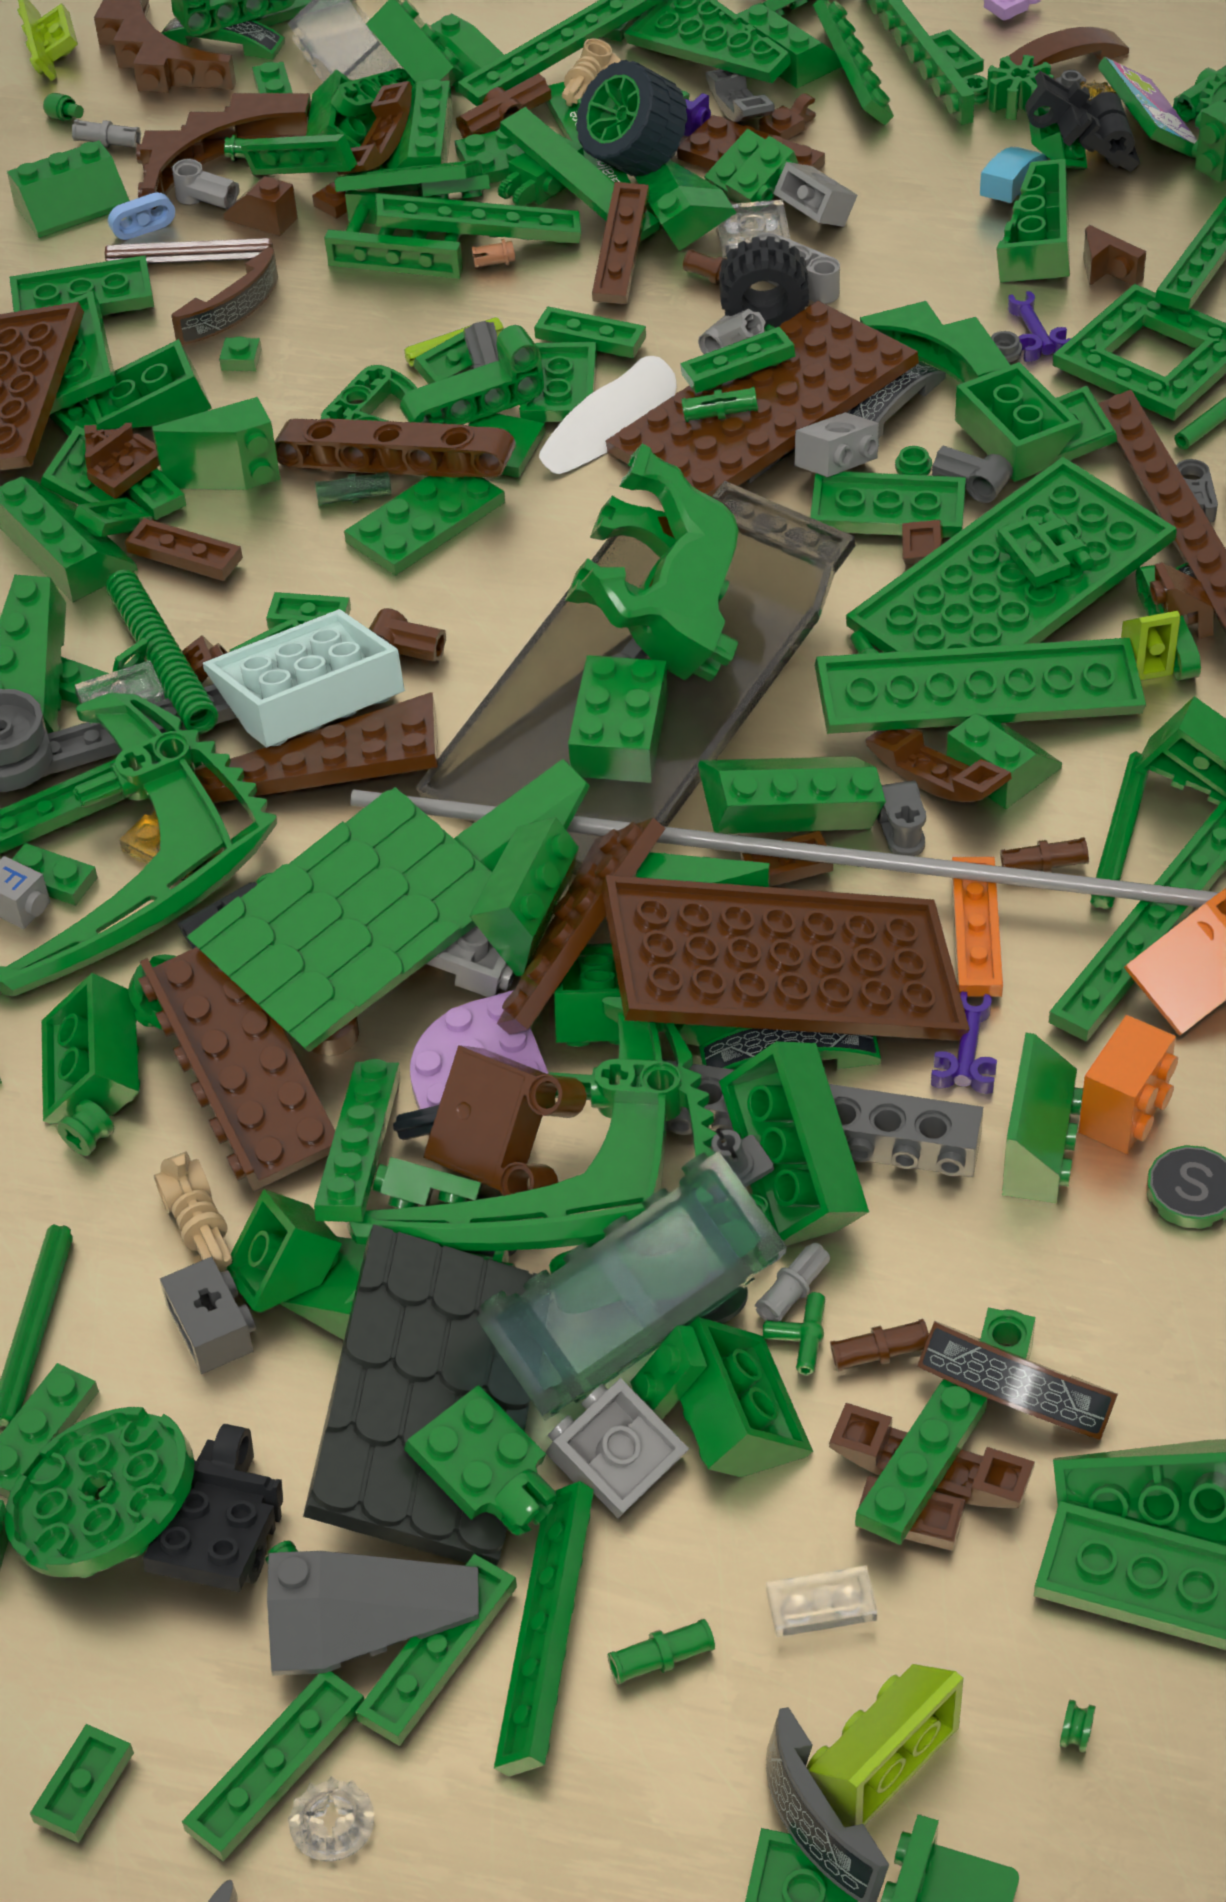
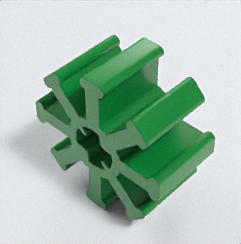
M1023 55L1022 64L1018 66L1010 60V56L1000 58V68L993 65L989 67L986 95L987 100H989L988 109L992 113L1006 108L1005 118L1016 120L1018 110L1023 109L1026 112V102L1038 87L1035 80L1038 72L1042 71L1051 78L1054 77L1051 75V65L1049 63L1043 62V64L1033 67L1034 56Z

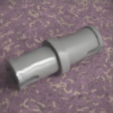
M75 119L72 126V138L74 141L87 142L99 140L104 147L108 148L111 145H118L136 149L137 144H140L141 130L139 127L113 125L111 121L104 120L102 123Z

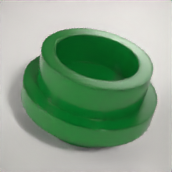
M908 446L903 448L896 458L895 469L898 474L928 475L932 470V459L925 448Z

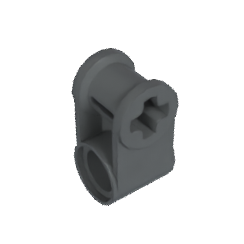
M911 780L881 785L886 802L877 817V821L881 824L888 848L894 854L919 855L925 848V836L922 827L926 822V811L923 807L916 781Z

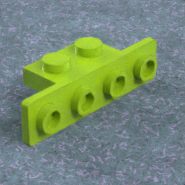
M18 0L20 8L17 11L24 23L21 27L28 39L25 43L32 54L30 62L40 75L45 73L53 81L57 78L53 62L61 56L64 57L70 54L74 47L78 45L70 12L61 3L41 17L40 12L29 0Z

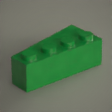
M1066 159L1031 162L1020 188V198L1015 200L1012 208V218L1010 222L1007 221L1004 228V238L1002 241H999L996 248L1000 283L1057 279L1070 276Z
M15 574L0 617V689H16L30 694L40 704L47 734L60 730L57 721L58 711H61L62 699L59 694L60 677H63L61 647L64 646L66 602L51 577Z

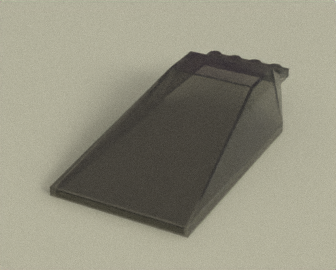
M727 481L722 483L712 497L719 498L729 506L735 516L739 530L736 549L725 577L730 582L729 587L722 600L718 603L719 611L725 619L722 633L738 641L734 657L727 666L721 664L716 676L710 682L694 673L686 680H683L667 670L668 698L652 783L583 778L590 787L575 816L635 823L654 818L664 827L670 824L701 781L698 769L699 760H717L820 619L834 575L856 546L854 536ZM618 535L608 538L591 561L600 567H625L626 582L640 588L646 575L660 558L645 543L633 537ZM567 591L437 759L438 767L429 769L418 783L416 789L419 796L429 799L497 807L560 760L564 759L570 765L568 741L587 655L611 657L614 654L621 653L633 638L627 627H614L601 608L595 605L565 601L568 594ZM646 655V656L643 658V659L652 660L648 655ZM568 832L579 846L572 874H577L595 838L601 836Z

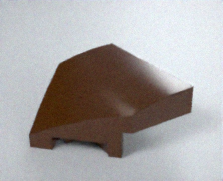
M125 423L119 429L97 430L96 425H84L87 478L114 499L159 466L155 443L140 434H133L132 423Z

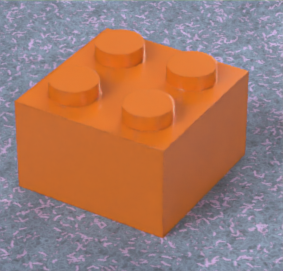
M1126 1015L1085 1074L1078 1133L1125 1154L1129 1153L1137 1139L1144 1141L1152 1128L1154 1113L1157 1109L1164 1110L1167 1107L1174 1091V1086L1169 1084V1081L1178 1064V1057L1173 1055L1176 1036Z

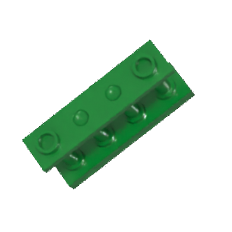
M355 190L345 192L349 224L346 231H327L324 239L328 266L460 279L463 272L461 243L458 241L461 235L447 233L444 241L425 239L428 232L414 230L411 237L393 236L395 229L381 227L378 234L360 233L364 223L376 224V194L387 193Z

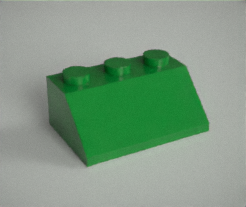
M763 4L752 5L749 9L736 14L740 17L743 24H750L756 28L757 34L762 38L768 37L789 53L791 64L779 77L798 89L842 67L834 50Z
M337 69L312 93L306 136L345 134L351 148L360 147L377 117L373 111L354 117H347L333 107L330 99L340 84L352 81Z
M99 140L86 142L80 147L65 152H57L48 158L33 163H24L18 168L7 171L14 205L38 238L108 215L116 206L130 201L112 156Z
M1020 362L957 385L955 421L988 455L998 454L1009 461L1013 469L1011 479L1014 482L1048 468L1080 429V421Z
M557 817L516 827L469 915L516 976H522L554 916L553 910L564 897L570 885L579 846Z
M91 973L41 1020L44 1122L55 1124L64 1117H71L75 1113L76 1105L84 1099L91 1100L100 1106L108 1116H113L126 1103L133 1101L139 1093L137 1020L134 1016L135 1008L130 1001L127 988Z
M1025 1032L1006 1138L1002 1196L1057 1204L1059 1187H1069L1072 1159H1066L1064 1156L1065 1150H1075L1078 1124L1071 1123L1070 1119L1071 1114L1080 1115L1083 1088L1075 1087L1077 1068L1034 1033Z
M697 1317L688 1326H693L707 1368L680 1398L684 1409V1418L692 1428L700 1448V1457L707 1468L737 1477H745L806 1458L813 1453V1449L764 1337L701 1317Z

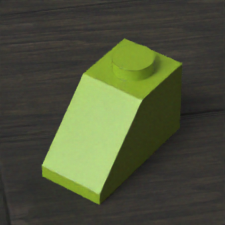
M1178 611L1123 621L1121 638H1130L1140 681L1173 675L1180 623Z

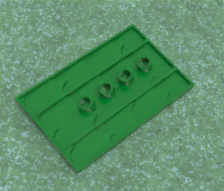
M394 787L392 790L382 793L347 822L344 823L342 821L293 861L280 866L241 898L237 896L186 937L304 1049L310 1052L473 929L476 924L469 915L492 872L443 830L437 822L417 807L406 795Z

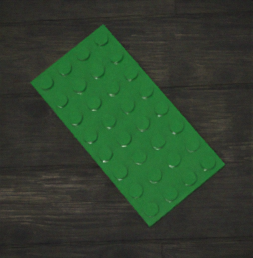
M1061 457L846 614V626L854 632L859 630L863 632L869 642L883 652L1040 643L1176 539L1177 528L1068 459ZM1052 511L1059 518L1066 519L1073 529L1072 534L1075 538L1082 539L1089 547V555L1093 558L1094 565L1091 569L1082 571L1077 564H1071L1070 575L1035 588L998 542V529L1033 516L1037 523L1042 525L1044 524L1042 522L1044 515Z

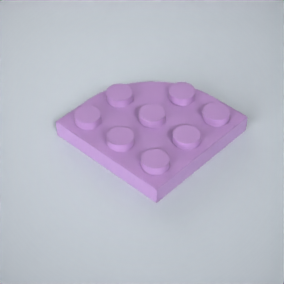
M514 990L451 1008L447 1013L435 1020L421 1035L414 1048L410 1062L411 1085L418 1110L440 1104L458 1045L484 1048L548 1074L531 1028L509 1035L497 1025L503 1012L502 1005Z

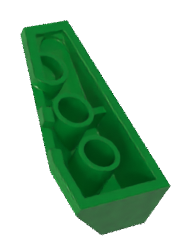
M452 13L430 25L440 36L438 41L444 48H450L460 59L457 65L464 74L452 85L455 86L457 93H459L458 81L504 55L474 25Z
M669 160L666 164L664 163L655 172L635 177L638 184L649 185L648 203L679 251L737 213L722 189L672 160Z
M562 759L454 839L493 872L517 826L557 817L567 830L590 785L568 762Z
M1226 1439L1203 1440L1053 1459L1058 1505L1059 1501L1226 1546Z

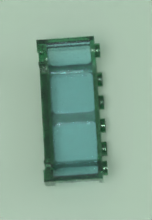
M720 1151L710 1157L703 1152L691 1159L681 1168L685 1176L679 1181V1187L670 1193L666 1188H663L651 1195L642 1203L645 1210L631 1220L624 1215L613 1221L602 1231L606 1236L592 1247H589L587 1242L571 1250L563 1257L566 1264L551 1275L547 1270H543L533 1276L523 1285L526 1292L519 1296L518 1293L507 1296L503 1290L490 1297L480 1306L483 1313L476 1317L478 1324L497 1349L544 1421L555 1416L571 1402L578 1403L586 1399L600 1384L606 1385L655 1351L676 1325L688 1326L697 1317H704L755 1280L754 1275L767 1266L772 1265L786 1254V1244Z

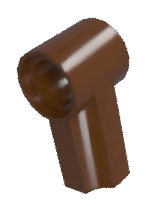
M390 608L381 609L369 627V630L397 648L398 653L401 655L439 662L444 654L446 643L445 630L410 623L397 610Z

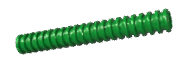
M130 570L114 572L107 580V593L121 614L136 643L144 637L149 641L145 658L168 699L176 709L187 730L197 729L199 734L208 732L215 726L219 716L209 695L198 680L197 675L164 623L163 618L139 581L138 576Z

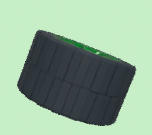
M621 60L618 63L614 62L608 65L606 69H602L587 86L588 88L581 98V104L577 112L576 131L578 132V140L583 146V150L591 155V157L630 176H645L657 171L664 163L666 164L670 160L672 154L679 147L680 140L685 132L687 104L683 97V92L672 81L635 61Z

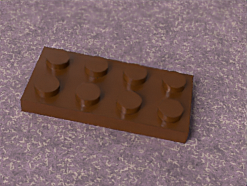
M715 115L707 119L677 149V159L710 170L737 139L749 129L764 139L771 136L794 150L798 164L813 166L817 170L825 164L824 152Z

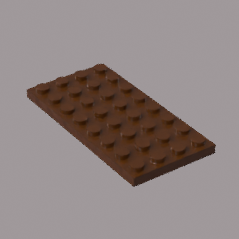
M817 301L780 325V328L794 344L796 357L782 361L778 365L755 371L746 377L720 384L708 391L695 393L689 385L605 441L607 451L628 464L631 455L643 443L650 447L658 458L681 469L691 486L706 495L720 499L794 449L796 430L848 412L919 364L918 351ZM755 387L758 411L753 410L726 415V419L718 420L717 416L685 423L682 398L688 399L712 395L714 390L719 389L724 393Z
M606 875L604 878L602 893L625 1021L960 1041V1038L970 1030L934 899Z

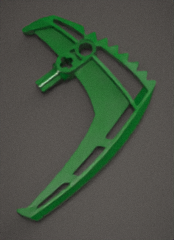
M108 693L76 707L80 721L100 723L121 749L115 763L110 764L111 772L74 787L82 807L86 808L121 793L123 798L140 801L150 798L159 823L160 851L136 877L87 916L8 966H0V993L7 996L20 995L93 964L135 943L202 902L226 883L258 851L275 828L277 816L265 813L268 806L267 799L254 797L257 792L255 783L242 782L244 778L243 768L229 767L231 763L229 754L215 753V741L199 742V732L197 729L182 730L179 717L135 694ZM147 717L155 721L167 732L161 733V731ZM202 762L232 792L253 821L251 825L232 839H230L216 807L194 774V763ZM220 849H224L223 852L217 855L214 859H212L198 871L193 873L191 876L186 878L184 881L179 883L174 888L170 889L172 885H174L176 882H178L180 879H182L184 876H186L188 873H190L192 870H194L196 867H198L200 864H202L204 861H206ZM150 900H154L153 902H151V903L148 904L147 906L143 907L142 909L138 910V911L135 912L134 914H132V915H130L129 917L125 918L124 920L118 922L117 924L111 926L112 924H114V923H116L117 921H119L120 919L124 918L125 916H127L128 914H130L131 912H133L134 910H136L137 908H139L140 906H142V905L145 904L146 902H148V901H150Z
M606 997L602 1000L603 1013L619 1024V1059H609L602 1062L598 1067H594L592 1075L548 1073L550 1075L573 1077L581 1081L586 1090V1100H591V1107L597 1108L602 1115L611 1118L606 1138L595 1159L584 1174L549 1186L480 1200L422 1207L366 1210L363 1222H345L350 1236L357 1244L366 1245L371 1228L375 1224L394 1230V1233L401 1232L437 1243L441 1247L447 1246L457 1250L504 1251L548 1249L586 1245L634 1236L674 1224L711 1208L717 1203V1198L709 1189L718 1183V1174L710 1168L719 1163L716 1154L710 1149L712 1147V1139L717 1134L708 1128L714 1122V1114L704 1108L709 1102V1093L697 1089L702 1083V1076L697 1072L689 1070L693 1064V1056L674 1023L625 1021L621 997ZM659 1032L665 1033L672 1048L677 1067L669 1062L662 1061ZM558 1089L556 1091L555 1098H558ZM682 1107L688 1110L695 1151V1172L692 1192L660 1197L667 1121L676 1118L680 1114Z

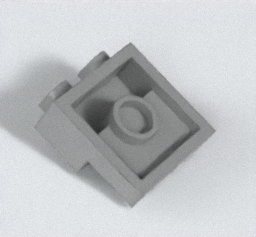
M477 926L426 963L456 974V986L486 997L497 995L500 989L508 991L515 976V973Z
M621 1378L609 1389L600 1384L581 1403L586 1411L575 1421L567 1415L548 1434V1437L553 1442L545 1452L574 1483L581 1481L592 1488L594 1494L618 1519L689 1450L680 1438Z

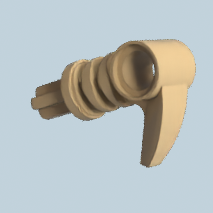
M599 39L586 40L580 58L565 75V89L562 92V98L566 100L567 106H572L573 103L577 104V100L582 98L588 88L587 86L602 69H606L608 65L614 62L618 63L621 61L612 52L611 46L605 41Z
M187 1151L164 1159L161 1163V1172L155 1174L154 1179L167 1212H172L177 1220L185 1246L191 1250H198L202 1260L212 1256L220 1273L226 1271V1267L232 1264V1256L223 1239L228 1227L224 1217L219 1214L211 1198L210 1186L199 1160L194 1159L191 1161Z

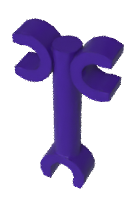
M1026 291L1025 301L1016 300L1013 294L1008 296L1009 313L1021 316L1031 333L1019 336L1022 350H1024L1025 362L1038 360L1041 357V352L1043 355L1055 353L1071 339H1066V327L1054 328L1049 335L1047 334L1034 311L1035 295L1031 291Z
M962 991L960 996L970 1030L960 1038L957 1058L949 1052H935L934 1068L946 1070H932L931 1085L942 1089L954 1084L961 1087L970 1085L979 1093L990 1094L994 1090V1077H985L982 1074L996 1075L997 1060L992 1057H980L975 1060L980 1024L990 1016L992 999L989 994H985L981 1005L971 1006L967 1003V992Z

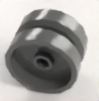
M0 689V792H8L24 788L39 780L49 769L53 758L40 704L30 694L16 689Z

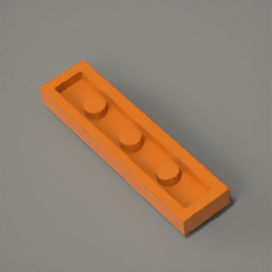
M952 857V861L995 866V857ZM952 878L959 992H967V997H984L985 994H989L991 997H1002L1003 977L996 883Z

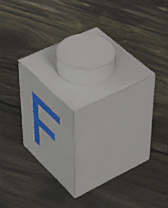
M3 856L0 859V918L25 929L35 917L44 912L50 903L43 874Z

